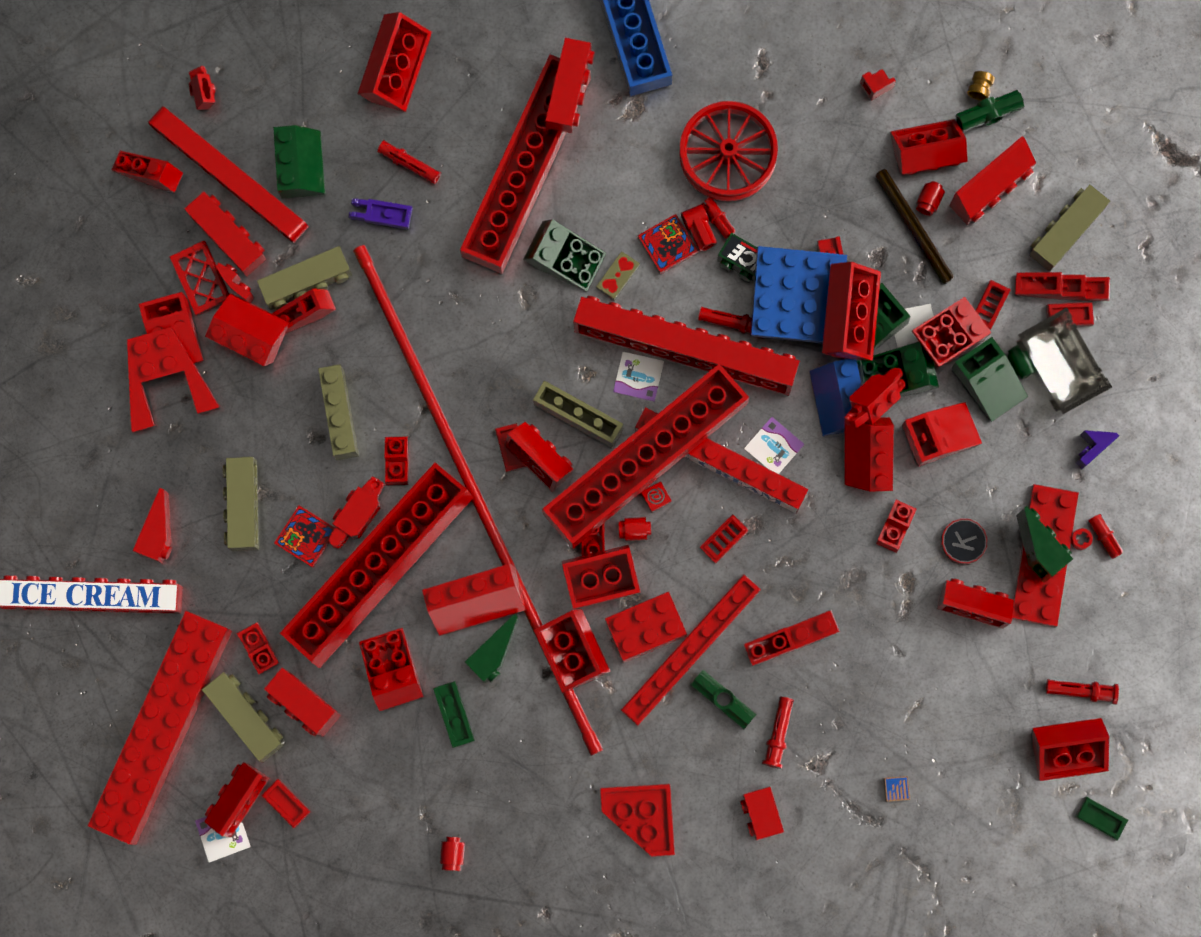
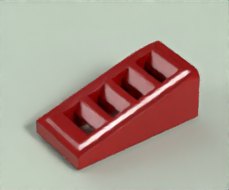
M993 280L989 281L975 310L978 314L980 312L991 317L990 322L982 319L990 330L1011 290ZM991 288L1003 293L1002 297L990 293ZM987 296L999 301L998 306L986 301ZM983 304L995 309L994 314L982 309Z
M732 514L700 546V549L716 564L749 530ZM730 524L740 532L738 535L729 527ZM724 530L733 538L731 542L722 534ZM717 537L727 545L725 548L715 540ZM711 543L720 551L718 555L709 547Z

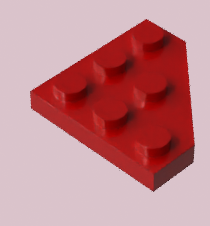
M670 784L600 788L602 813L650 856L675 855Z

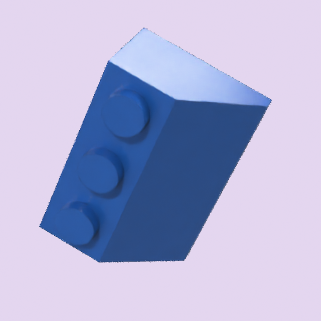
M856 359L834 361L809 371L823 437L844 433V417L852 409L850 396L862 386Z

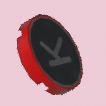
M958 519L951 522L945 528L941 536V546L951 561L957 564H970L984 555L987 548V535L979 523L971 519Z

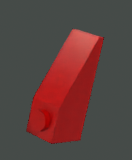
M312 288L272 314L290 322L285 333L287 334L322 319L336 309L328 290Z
M159 488L133 551L163 564L164 559L167 560L172 550V547H170L171 526L169 493Z

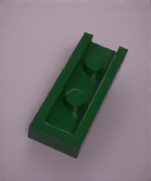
M456 681L433 688L452 748L475 741Z

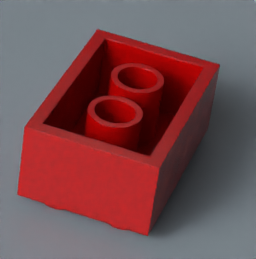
M629 545L562 561L573 609L640 593Z
M669 591L605 618L623 663L687 637V632Z
M283 667L264 688L269 693L266 697L279 707L282 705L286 707L284 712L297 722L301 720L304 723L301 727L315 737L317 734L324 737L341 717L335 709Z

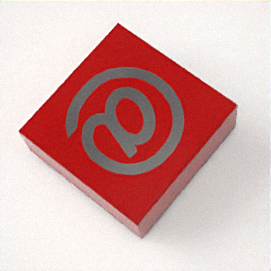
M661 481L641 492L651 512L672 502Z

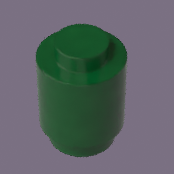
M1019 344L1008 350L1009 355L1007 358L1016 375L1020 376L1022 380L1038 371L1035 367L1037 364L1026 346L1021 347Z

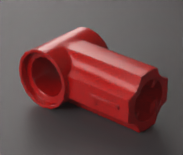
M702 204L681 212L683 223L686 229L691 232L699 251H706L717 245L715 236L708 223L707 213Z

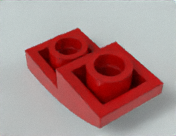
M218 262L216 267L230 289L239 298L252 303L254 300V296L250 292L252 289L240 282L241 279L237 274L238 270L227 263L224 266Z
M385 437L386 486L409 485L408 437Z
M895 500L876 544L897 553L917 509L899 500Z
M258 621L237 632L258 674L279 664Z

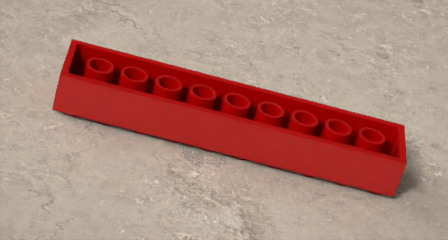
M551 54L548 56L460 248L462 258L500 274H503L567 133L546 128L545 120L560 61L559 57ZM588 85L583 86V93H585Z
M581 296L573 321L574 333L706 372L711 371L720 364L736 381L787 396L790 395L800 362L791 354L783 353V355H779L767 347H761V349L752 347V344L747 341L740 340L738 343L730 340V337L723 334H717V336L708 334V331L703 328H695L694 330L687 328V325L682 322L674 321V323H670L658 315L650 317L643 315V312L638 309L631 308L626 310L614 302L606 304L600 302V299L594 296H587V298Z
M718 364L542 509L543 515L572 549L575 548L748 404L749 396L726 370Z
M434 462L285 626L280 634L320 669L474 497L462 484Z
M185 611L88 827L127 844H137L205 694L202 689L209 684L232 634L230 629Z

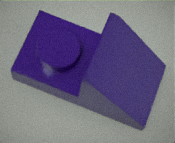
M1083 431L1080 436L1089 446L1078 454L1081 459L1076 464L1081 469L1086 467L1114 442L1119 435L1115 432Z

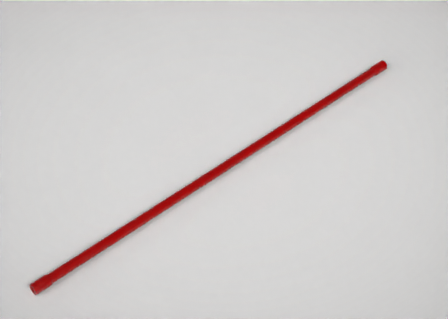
M361 245L355 248L353 252L371 285L466 489L474 497L472 502L502 566L506 564L515 566L373 266L369 252L365 245ZM516 569L527 609L524 613L534 632V629L543 624ZM571 689L564 692L563 696L579 727L590 756L601 752L603 748L595 732L592 730L574 690Z

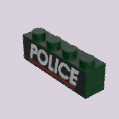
M731 233L719 252L717 261L720 262L719 265L728 271L732 269L739 273V277L743 280L754 282L757 247Z

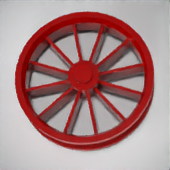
M736 101L716 102L699 110L686 124L680 141V164L688 182L701 194L709 198L713 197L714 200L719 201L742 200L761 190L771 178L778 155L777 137L769 120L754 107ZM727 114V139L724 140L712 120V116ZM730 114L746 117L745 122L734 139H730ZM707 119L720 143L695 128ZM750 120L762 129L737 143ZM691 134L716 148H687V144ZM764 135L767 137L770 149L742 148ZM687 154H716L692 168L687 158ZM742 155H770V160L765 169ZM719 160V164L707 183L695 174V172ZM737 160L760 172L762 175L750 184ZM722 165H727V190L710 186ZM730 165L735 166L746 185L745 187L729 190Z

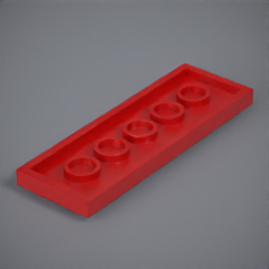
M1033 484L1028 508L1036 510L1041 517L1040 521L1045 527L1049 526L1055 532L1056 540L1060 544H1065L1070 549L1079 493ZM1022 544L1013 599L1012 619L1057 627L1067 565L1043 583L1029 567L1024 545Z

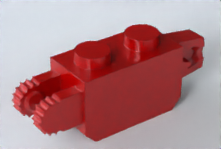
M894 368L884 376L880 374L873 375L850 396L852 409L844 417L846 425L853 428H858L865 422L873 425L901 398L900 392L905 387V381L900 379L903 374L902 370Z
M372 476L362 488L358 486L356 490H352L346 498L347 503L344 508H339L333 516V525L336 528L329 538V544L333 548H342L349 538L355 540L362 537L381 509L378 498L385 486L382 481Z

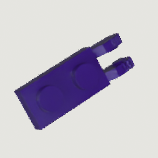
M352 199L351 204L353 206L367 209L366 214L349 212L348 217L350 219L409 230L413 211L412 206L373 199Z

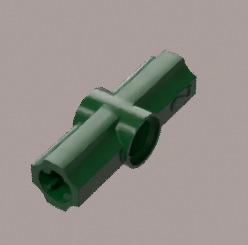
M1015 90L997 98H986L976 106L957 113L955 117L964 133L984 124L985 126L995 124L1003 119L1004 116L1024 109L1025 105L1021 93Z
M702 670L690 684L709 700L716 709L722 711L743 730L757 715L705 670ZM720 694L728 695L730 703L726 706H721L717 702V696Z

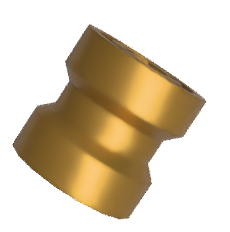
M975 71L972 77L973 84L969 86L967 94L971 98L980 101L988 98L990 95L989 88L993 86L995 77L985 71Z

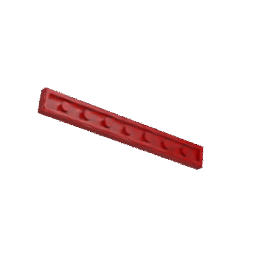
M743 575L627 702L621 711L638 726L761 589L746 575Z

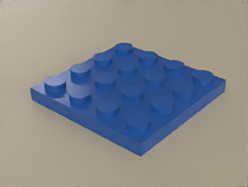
M758 246L750 336L823 343L831 264L847 262V255Z

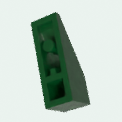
M516 614L507 620L465 661L484 683L487 681L492 683L501 674L499 670L503 666L519 621Z

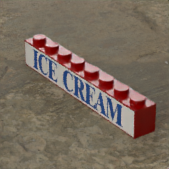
M645 407L635 426V432L658 413ZM708 438L685 456V458L796 514L809 490Z
M9 575L3 576V579H0V609L181 614L183 587L176 584V580H163L162 583H154V580L140 579V583H131V579L124 578L117 579V582H108L107 578H94V582H86V578L72 577L71 581H63L62 577H49L48 581L40 580V577L26 576V580H17V576Z

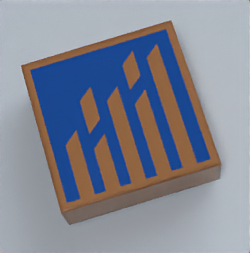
M908 776L884 778L886 802L910 800Z

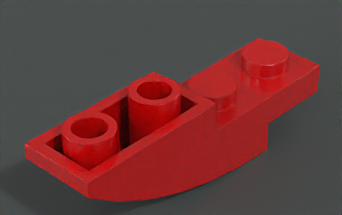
M829 610L748 642L744 646L751 664L754 666L818 642L821 639L839 633L840 630L832 611Z

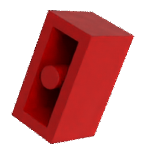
M771 787L742 795L744 800H740L743 814L748 813L750 822L747 823L750 837L755 836V839L759 840L784 832Z

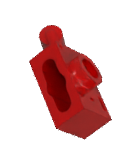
M200 66L189 71L191 80L188 83L190 95L194 96L196 110H209L215 103V85L211 83L210 75L207 74L206 68Z

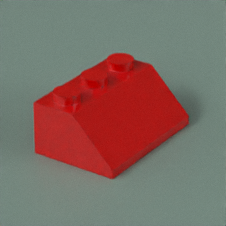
M955 119L890 131L897 165L902 174H915L917 171L936 170L939 167L957 166L968 162L967 139Z
M229 294L214 314L205 337L262 366H266L274 362L290 322L233 294Z
M880 417L873 425L865 422L858 428L846 425L844 419L845 485L869 492L893 491L894 425L890 417Z
M524 422L507 434L505 446L553 493L572 474L574 470L572 468L573 464L567 457H561L556 452L557 449L554 444L549 440L545 441L540 436V431L533 424L529 425L527 422Z
M951 578L950 581L946 580L943 584L937 609L1004 629L1011 624L1014 600L1009 599V595L996 591L995 594L986 592L985 587L973 585V587L965 586L964 581Z
M582 609L571 610L534 629L562 693L611 672Z
M1102 718L1032 728V746L1039 781L1109 771L1110 736Z
M243 762L241 765L238 764L231 773L232 780L228 785L224 784L218 793L220 798L215 805L211 804L205 813L207 818L204 822L222 837L233 836L270 779V777L246 762Z

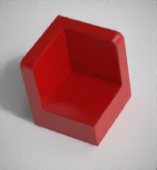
M883 69L874 74H871L870 71L863 74L860 81L861 86L871 101L893 89L896 83L895 78L889 79Z

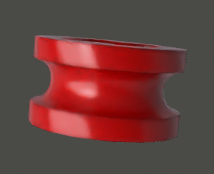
M1080 528L1072 533L1071 545L1075 549L1084 550L1091 545L1093 537L1089 530ZM1084 534L1086 536L1084 539L1087 538V542L1080 545L1077 543L1079 540H1076V536Z

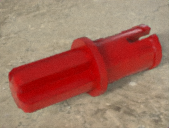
M713 197L706 199L705 203L702 202L706 213L711 218V224L716 225L724 238L728 239L731 233H735V229L726 218V213L721 211Z
M1098 514L1088 520L1098 536V542H1102L1110 557L1114 559L1120 556L1123 550L1113 535L1114 531L1109 529L1102 515Z

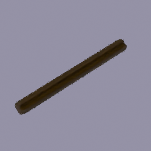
M886 169L879 171L876 174L878 182L942 283L947 284L954 279V275Z

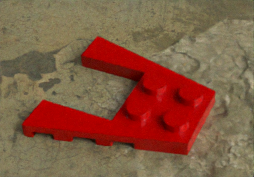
M172 327L127 339L132 432L155 426L142 382L184 371L197 414L220 407Z

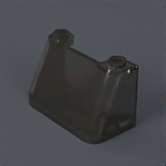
M1064 308L1018 334L1019 340L1016 341L1021 352H1027L1053 398L1050 400L1052 407L1056 412L1061 411L1062 414L1112 388L1108 378H1105L1103 373L1101 374L1102 370L1080 335L1076 324L1072 323V315L1068 308Z

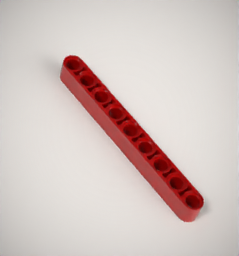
M164 106L148 121V124L289 241L295 243L309 226L299 216Z

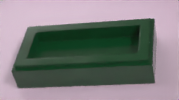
M1089 797L1084 798L1075 815L1076 819L1116 841L1119 840L1128 822V819Z

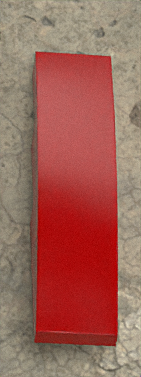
M1062 272L1016 273L1015 294L1017 296L1059 300L1110 301V277L1063 275Z

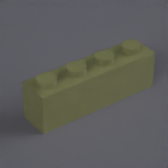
M1090 184L1085 190L1083 188L1079 189L1073 197L1075 202L1071 206L1066 204L1059 213L1061 218L1057 222L1052 220L1045 229L1047 234L1043 238L1039 236L1030 246L1033 250L1029 256L1049 272L1110 203L1108 198Z
M340 246L257 280L269 309L278 310L312 288L326 290L333 283H343L349 279L348 277L352 276V273Z
M341 364L318 368L333 456L337 461L359 457L344 369Z
M545 380L533 399L534 406L612 449L624 429L623 423Z
M254 457L226 458V465H223V477L226 478L227 487H223L224 501H227V509L223 511L224 523H227V532H224V544L231 551L259 550L257 460Z
M223 672L203 688L202 691L257 760L263 763L284 746V743L281 741L284 737L276 727L272 729L268 725L267 721L269 718L261 709L257 711L252 705L255 701L247 691L243 693L238 687L241 685L239 680L233 674L229 676Z

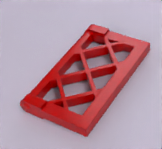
M205 240L170 256L196 316L222 305L229 293ZM203 250L206 261L196 259V253ZM187 258L190 260L184 271L179 261ZM193 261L204 264L200 276L189 273ZM207 266H210L215 276L214 281L203 277ZM187 275L198 278L194 290H191L187 281ZM202 280L213 284L209 295L197 292ZM216 285L220 287L223 294L218 298L212 297ZM199 295L207 298L205 304L199 306L195 296Z

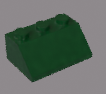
M297 125L273 127L277 191L280 197L285 199L326 195L321 131Z

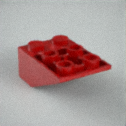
M183 292L139 304L147 334L172 327L192 362L195 364L204 361L189 302Z
M963 297L912 330V333L938 368L975 348L992 333L966 297Z
M966 402L917 415L905 420L902 424L918 467L982 444Z
M403 628L359 642L372 696L379 711L423 697Z

